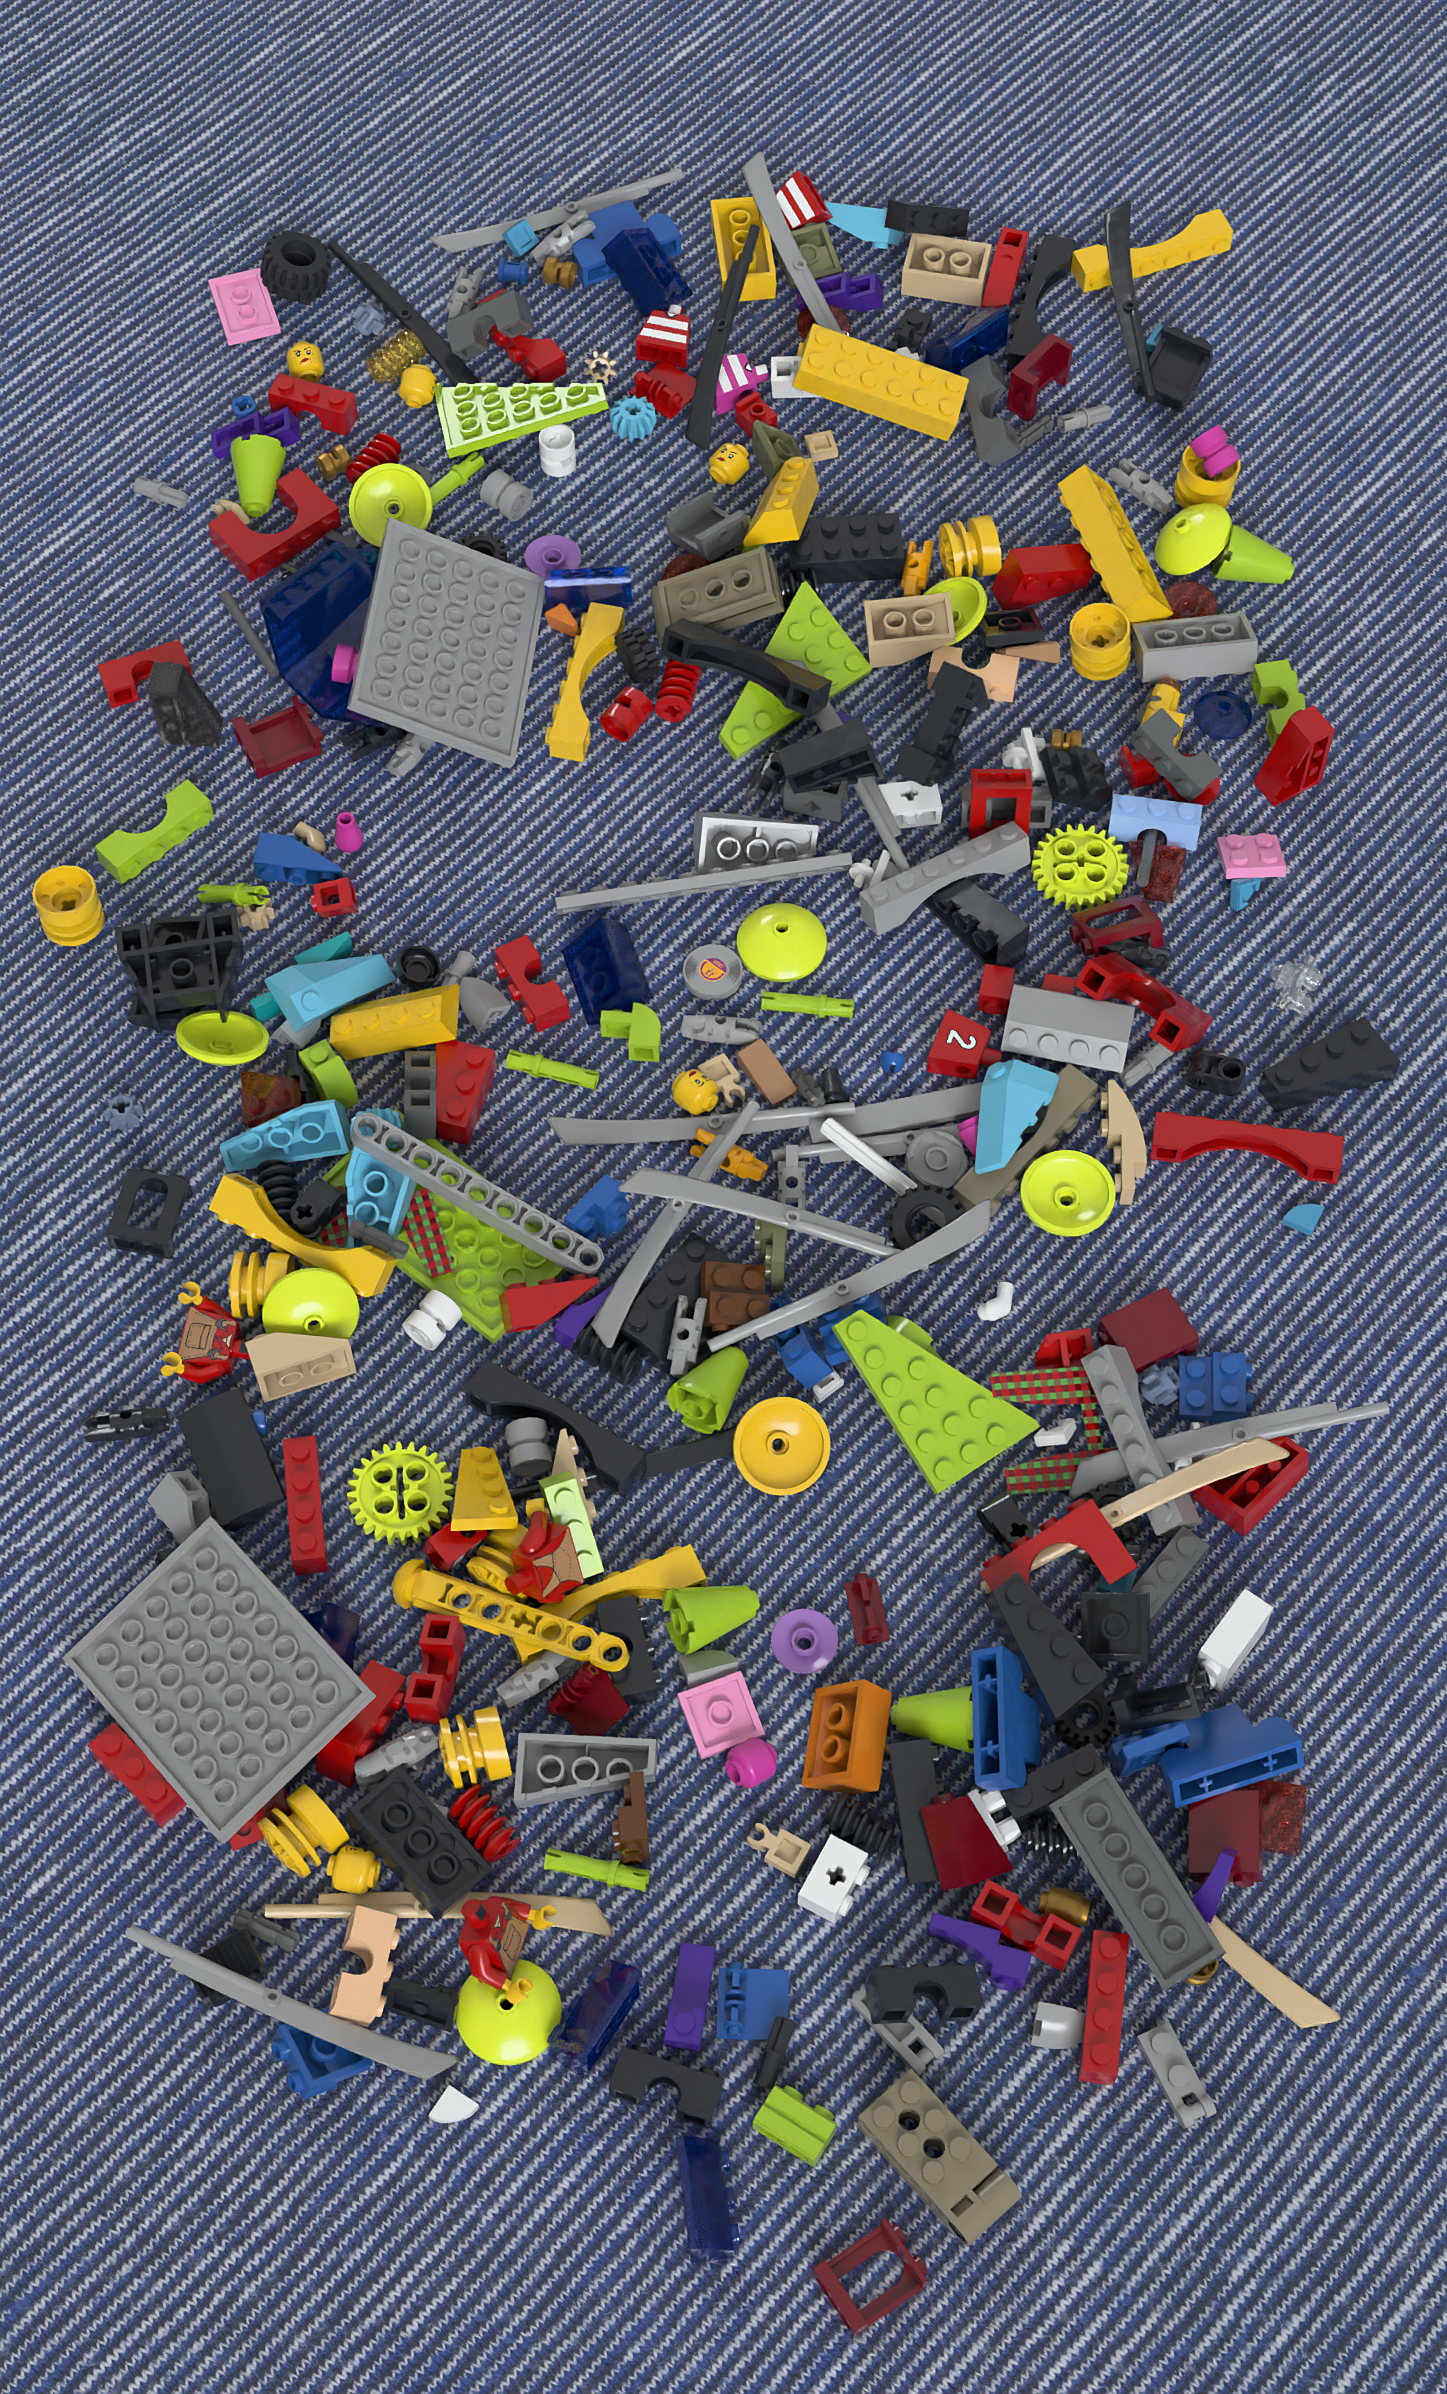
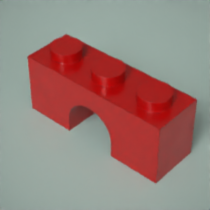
M278 373L268 391L271 414L288 407L299 419L303 410L315 414L321 421L322 429L348 436L358 417L354 393Z
M180 640L164 643L148 650L138 651L132 655L109 660L106 663L97 665L111 709L138 701L137 685L147 678L161 680L166 691L194 683L191 667Z
M527 934L494 949L496 960L493 963L494 971L499 979L504 978L507 982L508 994L513 1002L518 1001L521 1005L520 1011L527 1025L532 1023L537 1033L570 1018L569 1002L555 979L543 985L529 982L531 978L542 973L541 957Z
M991 964L984 965L977 1010L985 1011L992 1015H1007L1015 984L1013 980L1015 968ZM1045 973L1044 982L1040 989L1073 995L1075 978Z
M426 1614L419 1640L422 1650L421 1672H411L404 1699V1704L412 1723L440 1725L439 1719L446 1718L448 1715L467 1638L459 1616Z
M114 1722L87 1745L94 1759L116 1782L119 1780L128 1789L138 1805L160 1828L187 1805L147 1756Z
M987 1879L971 1909L969 1921L977 1925L1000 1930L999 1938L1025 1952L1032 1953V1956L1063 1972L1079 1942L1082 1930L1050 1913L1049 1917H1042L1029 1911L1018 1901V1895Z

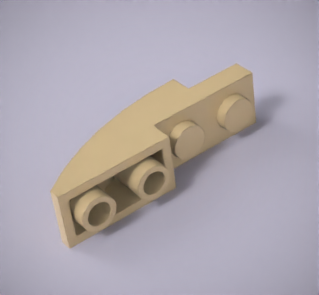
M1108 1080L1106 1092L1101 1091L1100 1110H1105L1106 1119L1101 1118L1100 1137H1106V1149H1113V1165H1119V1174L1114 1173L1113 1180L1115 1192H1119V1204L1132 1205L1135 1192V1177L1144 1178L1146 1170V1146L1139 1119L1131 1102L1115 1080Z

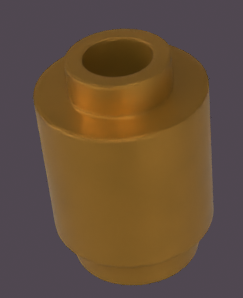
M1051 1885L1049 1892L1042 1890L1038 1911L1044 1913L1043 1917H1049L1050 1913L1074 1926L1085 1927L1091 1899L1084 1898L1083 1893Z

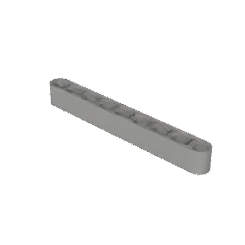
M368 1112L362 1113L355 1118L350 1139L360 1150L573 1275L587 1274L588 1278H590L598 1271L604 1257L601 1248L595 1243L379 1116ZM361 1126L370 1127L374 1134L371 1136L362 1135L358 1128ZM389 1142L397 1143L401 1147V1151L392 1152L386 1147V1144ZM418 1158L424 1159L428 1162L429 1167L421 1169L415 1165L414 1160ZM451 1175L457 1183L448 1185L443 1182L441 1176ZM469 1192H480L483 1195L484 1200H473L470 1197ZM505 1207L509 1209L512 1216L502 1217L498 1214L497 1208ZM524 1224H535L539 1229V1233H529L525 1229ZM552 1240H562L566 1245V1249H556L552 1244ZM580 1256H589L592 1258L594 1265H584L580 1261Z

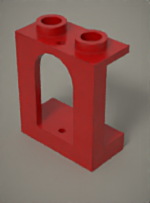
M971 769L968 841L1011 821H1014L1029 836L1032 801L1031 769ZM1016 798L1015 820H993L991 828H985L986 799Z

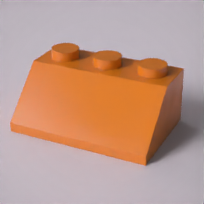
M866 1679L815 1689L802 1786L847 1794H860L879 1790L892 1697L891 1692Z

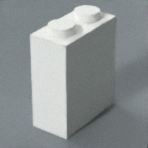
M1244 1589L1204 1643L1197 1657L1201 1669H1206L1209 1674L1210 1689L1214 1688L1219 1693L1265 1632L1273 1610L1272 1606L1247 1589Z

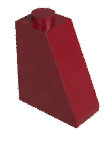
M953 1792L934 1796L933 1804L921 1807L942 1891L970 1886L1013 1870L1011 1862L969 1795L954 1798Z

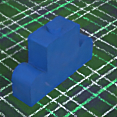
M627 200L589 213L588 220L593 221L596 228L584 239L576 241L573 245V262L577 265L576 274L583 287L681 254V233L673 220L663 213L653 214L644 222L632 201Z
M1002 1645L971 1651L975 1784L988 1792L1023 1787L1026 1782V1769L1041 1767L1039 1704L1020 1689L1023 1682V1673L1020 1661L1014 1653Z
M1236 1703L1202 1713L1201 1717L1176 1722V1726L1185 1723L1190 1737L1184 1748L1169 1749L1160 1758L1164 1789L1175 1808L1305 1767L1302 1739L1289 1721L1281 1717H1269L1261 1720L1258 1726L1254 1727L1241 1707Z

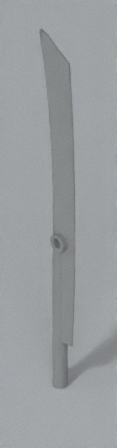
M759 151L741 169L763 221L817 324L842 333L791 234L776 198L764 154Z
M679 168L576 202L571 201L563 206L474 230L433 236L429 240L450 253L505 240L502 234L522 219L527 220L534 232L564 223L583 209L589 214L627 200L631 201L648 195L649 189L683 179V172Z
M782 659L809 671L803 661ZM829 700L826 708L812 716L822 732L843 725ZM874 777L859 778L858 783L852 785L899 872L902 873L910 869L911 867L895 837L902 833Z
M750 1100L726 1135L717 1134L687 1177L709 1182L760 1108L756 1101ZM676 1199L669 1200L599 1309L591 1325L607 1348L613 1346L626 1314L642 1283L682 1219L688 1214L693 1203Z
M854 1101L824 1104L823 1106L818 1105L817 1108L802 1106L757 1111L742 1134L810 1126L809 1118L855 1114ZM741 1112L651 1120H594L549 1116L547 1121L565 1145L627 1144L696 1139V1132L700 1128L716 1136L717 1134L726 1135Z
M1041 1105L1035 1114L1038 1120L1034 1126H1028L1022 1134L1038 1131L1047 1114V1106ZM958 1124L858 1138L881 1157L906 1154L907 1148L914 1138L921 1133L930 1132V1130L948 1132L956 1137L962 1145H965L958 1136L960 1132L957 1127ZM833 1142L798 1146V1159L819 1156L820 1163L855 1160ZM786 1148L771 1150L772 1162L785 1161Z
M641 1167L618 1187L620 1192L676 1199L734 1212L885 1259L902 1251L884 1245L886 1237L761 1196L654 1168ZM929 1265L921 1268L920 1270L927 1271Z
M984 1199L937 1232L874 1266L707 1340L711 1353L755 1333L759 1340L797 1326L891 1284L989 1233L991 1199Z
M1387 1401L1341 1411L1337 1410L1336 1402H1329L1237 1419L1154 1440L1168 1464L1189 1457L1226 1449L1256 1435L1267 1440L1390 1414ZM1116 1449L1080 1460L1070 1488L1069 1497L1075 1499L1088 1493L1092 1488L1095 1490L1098 1484L1102 1483L1105 1486L1108 1482H1115L1130 1476L1120 1450Z
M134 1925L130 1927L126 1938L173 1959L169 1966L170 1968L277 2020L394 2069L428 2080L453 2066L459 2060L455 2055L406 2043L334 2017Z

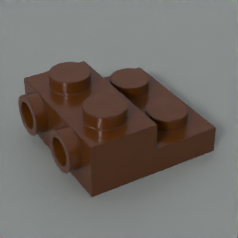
M712 1261L702 1262L700 1298L707 1299L702 1327H712V1332L725 1333L770 1313V1295H765V1266Z
M643 1771L629 1772L630 1784L623 1785L625 1807H618L619 1819H612L614 1851H621L622 1864L627 1866L640 1865L643 1863V1860H650Z

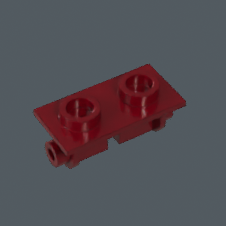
M859 1573L854 1576V1582L844 1583L857 1646L890 1641L877 1578L871 1579L868 1578L867 1573Z

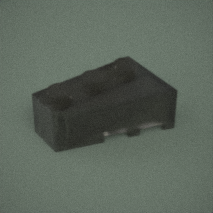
M153 662L147 691L161 743L219 747L224 719L184 665L173 662Z

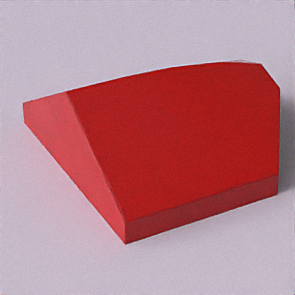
M1090 1327L1046 1334L1034 1357L1035 1370L1084 1367L1081 1359L1094 1352ZM1088 1378L1090 1393H1093L1094 1390Z

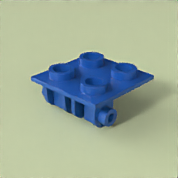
M739 1962L730 1963L729 1968L719 1967L716 2039L768 2040L775 2018L777 2016L788 2018L789 1970L743 1968L744 1964Z

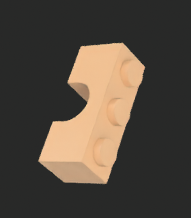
M942 646L933 650L927 689L933 690L931 689L943 661H946L983 678L988 699L999 702H1013L1020 657L991 653L990 662L986 667L971 669L962 662V648Z
M359 1905L356 1906L349 1917L342 1950L359 1955L365 1963L366 1973L354 1975L342 1972L334 1984L328 2014L369 2027L376 2016L380 2017L382 2015L386 1996L381 1995L383 1983H388L393 1968V1962L388 1961L390 1949L395 1950L400 1935V1929L395 1928L397 1915Z

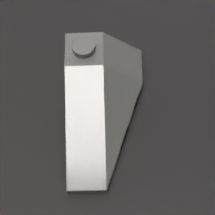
M696 811L693 833L696 876L706 875L708 870L714 868H725L726 871L737 870V866L746 863H754L755 867L767 865L766 862L773 859H784V862L796 860V857L800 855H815L819 825L730 813Z

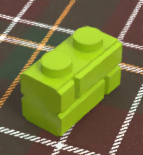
M775 2085L755 2116L753 2129L814 2167L837 2130V2123L832 2121L834 2115L822 2106L816 2105L813 2109L802 2102L803 2095L794 2088L786 2085L782 2089Z

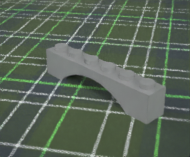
M1011 821L859 892L862 920L878 936L902 925L925 899L953 881L980 873L1007 875L1031 864L1029 836L1014 821Z
M1106 1344L1082 1358L1081 1362L1136 1490L1150 1483L1156 1484L1158 1479L1173 1473L1159 1451L1144 1417L1138 1391V1375L1126 1348ZM1189 1493L1146 1512L1156 1536L1174 1537L1182 1526L1189 1530L1202 1523Z
M190 1470L168 1472L147 1499L154 1508L156 1516L166 1524L173 1533V1538L180 1545L211 1516L208 1493Z

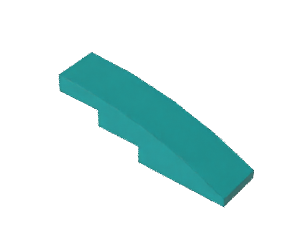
M346 931L294 956L295 965L348 958L353 953L350 934ZM270 991L250 1000L253 1017L261 1024L283 1013Z

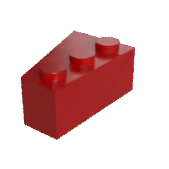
M1081 543L1010 549L991 590L1001 609L1011 610L1027 607L1084 589L1095 572L1090 563L1092 558Z
M1314 705L1305 710H1297L1290 716L1253 782L1273 807L1322 781L1335 729Z
M457 1040L436 1043V1123L439 1139L469 1146L497 1071L495 1050Z
M1287 1436L1273 1438L1269 1441L1286 1449L1289 1452L1288 1457L1244 1470L1193 1490V1499L1244 1537L1308 1473L1309 1452Z
M373 1660L368 1663L359 1677L376 1697L317 1753L315 1771L350 1789L356 1781L354 1763L373 1752L381 1736L387 1730L396 1710L400 1711L404 1706L407 1677Z

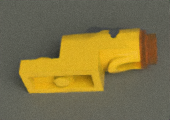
M1162 678L1148 693L1135 715V722L1140 726L1160 708H1163L1182 728L1173 740L1174 747L1177 749L1186 714L1178 713V703L1182 695L1181 685L1172 678Z

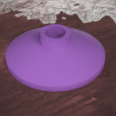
M546 535L537 538L529 544L525 551V563L532 573L537 574L541 578L561 579L573 574L578 569L581 563V551L578 545L567 537Z
M797 1609L786 1613L777 1621L771 1634V1648L777 1661L786 1669L802 1674L814 1673L825 1668L833 1660L838 1648V1634L834 1624L824 1614L812 1609ZM806 1641L811 1646L807 1650H802L798 1644Z

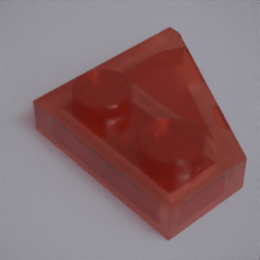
M1130 841V854L1138 876L1144 843ZM1155 845L1149 883L1147 886L1141 887L1145 900L1174 903L1187 856L1186 848Z
M248 1071L241 1072L242 1124L249 1129L301 1106L300 1083L294 1078Z
M1262 1780L1241 1787L1243 1791L1259 1790L1262 1798L1263 1850L1299 1856L1308 1786Z

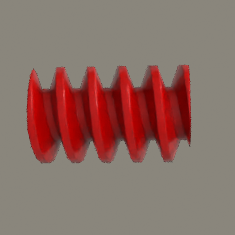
M380 432L376 434L373 440L367 444L366 448L362 449L360 455H357L354 461L348 465L346 477L354 486L357 480L369 469L382 464H398L400 461L398 455L402 452L401 446L386 433Z
M673 659L668 661L655 703V712L659 717L666 721L677 723L682 721L684 716L692 711L694 695L697 691L696 686L699 684V676L701 675L700 666L686 665Z
M477 1784L469 1788L454 1801L450 1817L454 1821H459V1829L464 1832L467 1831V1840L475 1842V1850L483 1853L482 1858L489 1864L497 1862L511 1853L520 1843L521 1838L510 1839L515 1832L514 1826L503 1830L502 1827L506 1823L507 1817L494 1818L499 1811V1807L494 1805L486 1808V1805L491 1800V1796L488 1794L479 1798L478 1795L482 1791L483 1786Z

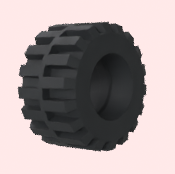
M286 230L282 231V234H274L273 238H269L264 250L260 271L263 285L268 287V291L271 294L275 293L277 298L281 300L283 298L287 299V302L290 303L298 301L300 304L305 303L306 300L309 302L315 301V297H321L327 287L332 263L331 253L327 251L328 247L324 243H320L319 238L311 237L306 232L304 234L299 233L298 230H293V232Z
M917 1185V1188L905 1190L903 1196H898L894 1200L896 1201L894 1207L890 1206L888 1211L890 1218L886 1221V1227L889 1228V1233L887 1234L889 1240L893 1243V1247L903 1251L918 1243L912 1236L911 1222L919 1210L926 1207L939 1209L945 1216L946 1225L967 1211L959 1199L946 1189L936 1185ZM964 1247L929 1264V1266L935 1264L942 1265L949 1259L953 1260L957 1256L956 1253L959 1250H963Z

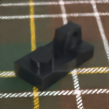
M907 308L888 346V350L895 352L899 348L907 347L911 354L917 353L932 324V315Z
M393 1976L388 1986L385 2010L451 2033L456 2024L459 1991L439 1984L432 1991L425 1986Z

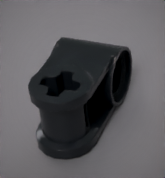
M1201 1049L1191 1052L1189 1057L1191 1062L1190 1069L1183 1079L1188 1087L1225 1096H1235L1242 1091L1246 1074V1066L1242 1060ZM1227 1075H1232V1076H1235L1236 1078H1229V1077H1226V1076H1227Z
M321 1178L316 1179L306 1193L291 1208L290 1216L294 1222V1230L307 1239H316L328 1224L342 1212L348 1200L347 1194Z
M1006 1492L999 1494L976 1510L977 1517L982 1526L994 1537L1007 1555L1013 1551L1011 1545L1025 1535H1028L1030 1539L1033 1537V1526L1018 1509L1012 1497Z

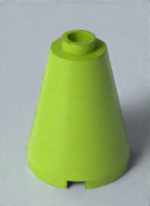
M253 434L250 435V440L243 441L242 436L237 437L231 442L230 446L241 508L251 517H262L269 512L277 487L276 481L279 480L286 458V447L282 448L280 446L281 441L266 435Z
M1232 524L1231 535L1227 544L1214 559L1212 576L1218 580L1283 584L1285 580L1291 579L1295 564L1291 563V556L1241 526Z
M726 1346L721 1348L670 1387L667 1392L669 1407L673 1413L677 1409L684 1416L681 1421L686 1426L705 1434H712L714 1430L718 1429L719 1431L723 1427L749 1365L745 1353L738 1347Z
M747 1585L672 1588L665 1591L662 1606L663 1612H670L671 1621L666 1623V1627L672 1643L677 1651L680 1653L685 1652L684 1655L697 1651L754 1618L760 1603L758 1595L754 1590H750Z
M972 1685L901 1697L898 1704H893L891 1721L893 1725H897L898 1732L921 1739L930 1738L931 1742L974 1754Z

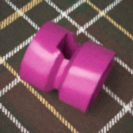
M1220 424L1206 431L1189 444L1196 457L1205 460L1202 466L1210 478L1223 472L1241 459L1233 444H1226L1228 436Z
M337 645L332 667V681L349 684L354 678L359 654L354 646Z

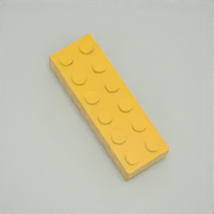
M813 323L803 346L792 387L948 441L957 425L969 379Z
M1084 464L1058 483L1062 493L1060 500L1072 514L1070 521L1082 535L1080 542L1092 556L1090 563L1103 579L1100 581V584L1104 591L1111 596L1113 602L1110 604L1119 607L1126 613L1130 625L1165 620L1173 614V611L1112 486Z

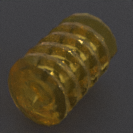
M404 329V331L397 334L396 338H392L389 344H385L381 351H377L373 357L366 360V367L371 377L379 384H384L385 381L393 384L396 382L395 376L398 378L402 377L403 370L410 368L411 364L414 365L419 362L418 357L421 359L426 357V351L416 334L409 329Z

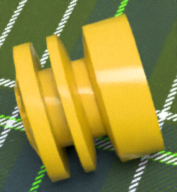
M1188 445L1182 455L1179 472L1174 483V496L1178 504L1185 509L1196 504L1215 503L1226 509L1231 501L1234 485L1240 472V460L1223 472L1210 478L1202 466L1205 460L1197 458Z
M983 515L970 518L967 523V532L960 520L955 521L953 526L950 523H944L939 526V554L948 579L961 576L972 578L973 567L979 577L999 573L1002 566L998 533L991 516Z
M1093 603L1084 606L1075 613L1070 622V651L1074 669L1081 676L1093 681H1106L1119 676L1126 670L1131 659L1130 621L1126 613L1119 607L1109 603Z
M69 865L51 868L35 882L32 892L34 903L44 933L52 942L61 946H77L89 942L99 934L103 928L105 916L94 879L85 869Z
M237 1251L235 1253L229 1275L228 1288L234 1318L243 1319L247 1310L250 1319L258 1317L260 1307L263 1305L271 1287L282 1277L295 1271L292 1253L271 1252L268 1255L265 1266H262L259 1252H252L249 1261L245 1251Z
M518 1523L517 1529H493L487 1537L490 1547L481 1546L476 1551L477 1557H472L466 1566L471 1576L482 1587L516 1598V1602L524 1605L528 1600V1596L522 1592L516 1596L512 1595L507 1590L504 1582L508 1576L515 1573L511 1553L521 1543L528 1530Z
M496 1705L474 1710V1727L467 1728L462 1715H456L459 1730L454 1732L450 1731L447 1717L439 1719L440 1732L438 1741L445 1771L454 1783L455 1790L464 1788L460 1773L469 1771L472 1786L477 1785V1768L484 1767L490 1781L512 1776Z
M302 1784L285 1799L292 1812L290 1816L274 1808L270 1812L278 1824L277 1827L266 1817H263L257 1824L264 1835L266 1844L283 1865L293 1870L301 1878H305L311 1872L303 1858H306L311 1864L318 1867L322 1863L315 1850L317 1846H320L329 1854H333L350 1838L328 1806L310 1787Z

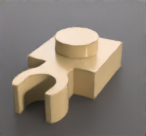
M725 1053L698 1066L700 1072L716 1082L718 1086L717 1093L722 1091L724 1102L729 1108L733 1107L731 1095H738L742 1102L745 1101L744 1089L736 1084L740 1082V1075Z
M756 1823L755 1830L761 1832L764 1838L756 1841L748 1837V1845L756 1850L767 1851L764 1862L795 1878L811 1851L812 1845L782 1828L776 1837L770 1833L765 1825Z

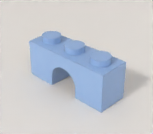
M1113 794L1107 839L1114 836L1116 837L1115 841L1137 843V837L1141 831L1145 829H1158L1167 836L1166 847L1196 851L1202 805Z

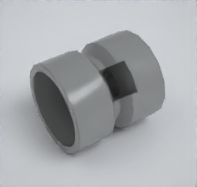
M496 470L484 481L480 491V499L493 509L500 508V514L509 520L517 521L529 510L533 500V492L520 482H515L514 478L504 471Z
M536 1417L521 1418L512 1421L505 1427L507 1445L511 1447L509 1452L511 1472L515 1476L533 1477L544 1474L552 1469L553 1462L550 1446L547 1445L549 1436L545 1420Z

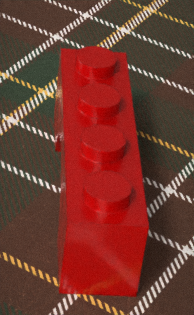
M504 288L477 302V306L482 302H489L499 297L502 292H505ZM496 325L492 326L488 333L492 336L494 343L498 347H502L507 352L510 360L514 364L517 363L523 369L527 379L533 380L535 383H550L567 373L566 355L551 338L531 339L520 334L511 339L499 332Z
M316 1436L283 1439L291 1561L295 1574L299 1576L329 1572L327 1540L321 1501V1461Z
M1093 1930L1089 1944L1087 2001L1080 2049L1078 2081L1113 2086L1117 2078L1129 1934Z

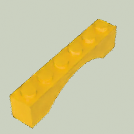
M1221 209L1196 215L1182 232L1167 241L1142 248H1130L1133 278L1149 275L1160 270L1173 268L1177 265L1197 261L1201 258L1230 250L1233 229ZM1097 244L1073 251L1071 272L1083 293L1112 285L1107 246Z
M591 602L588 613L582 614L580 623L582 632L581 635H576L573 651L575 655L574 658L570 657L566 669L567 681L562 680L559 691L561 700L559 704L555 703L553 708L552 720H554L552 727L548 726L546 731L545 743L549 744L550 756L580 762L585 760L591 740L590 721L584 713L580 701L582 689L594 667L617 648L614 645V637L622 633L625 628L624 608Z
M237 1173L223 1175L209 1206V1210L218 1214L217 1218L220 1221L230 1225L237 1224L245 1228L244 1233L255 1239L264 1238L271 1242V1247L278 1252L292 1253L299 1257L298 1262L310 1268L318 1267L337 1273L353 1286L355 1293L363 1297L383 1293L398 1261L396 1257L372 1245L357 1248H337L322 1245L305 1238L293 1230L278 1215L269 1202L262 1186Z
M691 1544L684 1547L675 1546L668 1549L661 1557L653 1560L647 1558L639 1561L630 1570L622 1573L620 1571L612 1572L605 1576L601 1582L591 1586L590 1584H584L573 1590L572 1594L565 1596L560 1604L542 1603L541 1607L536 1609L579 1623L596 1611L595 1604L633 1595H635L636 1599L663 1600L665 1591L672 1588L707 1587V1577ZM526 1617L522 1621H515L518 1628L522 1624L532 1626L534 1632L536 1630V1626L529 1624ZM550 1626L544 1631L543 1637L547 1640H554L560 1635L561 1628ZM509 1636L522 1667L548 1651L547 1649Z

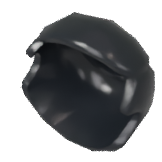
M421 945L405 947L397 957L395 965L397 978L404 986L413 990H424L436 983L442 971L437 955L431 949Z

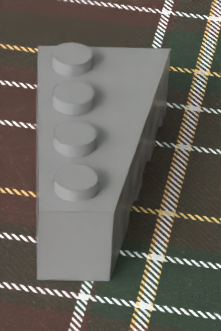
M519 1733L514 1789L515 1806L519 1809L623 1788V1785L630 1784L629 1772L643 1771L644 1784L655 1782L658 1754L656 1739Z

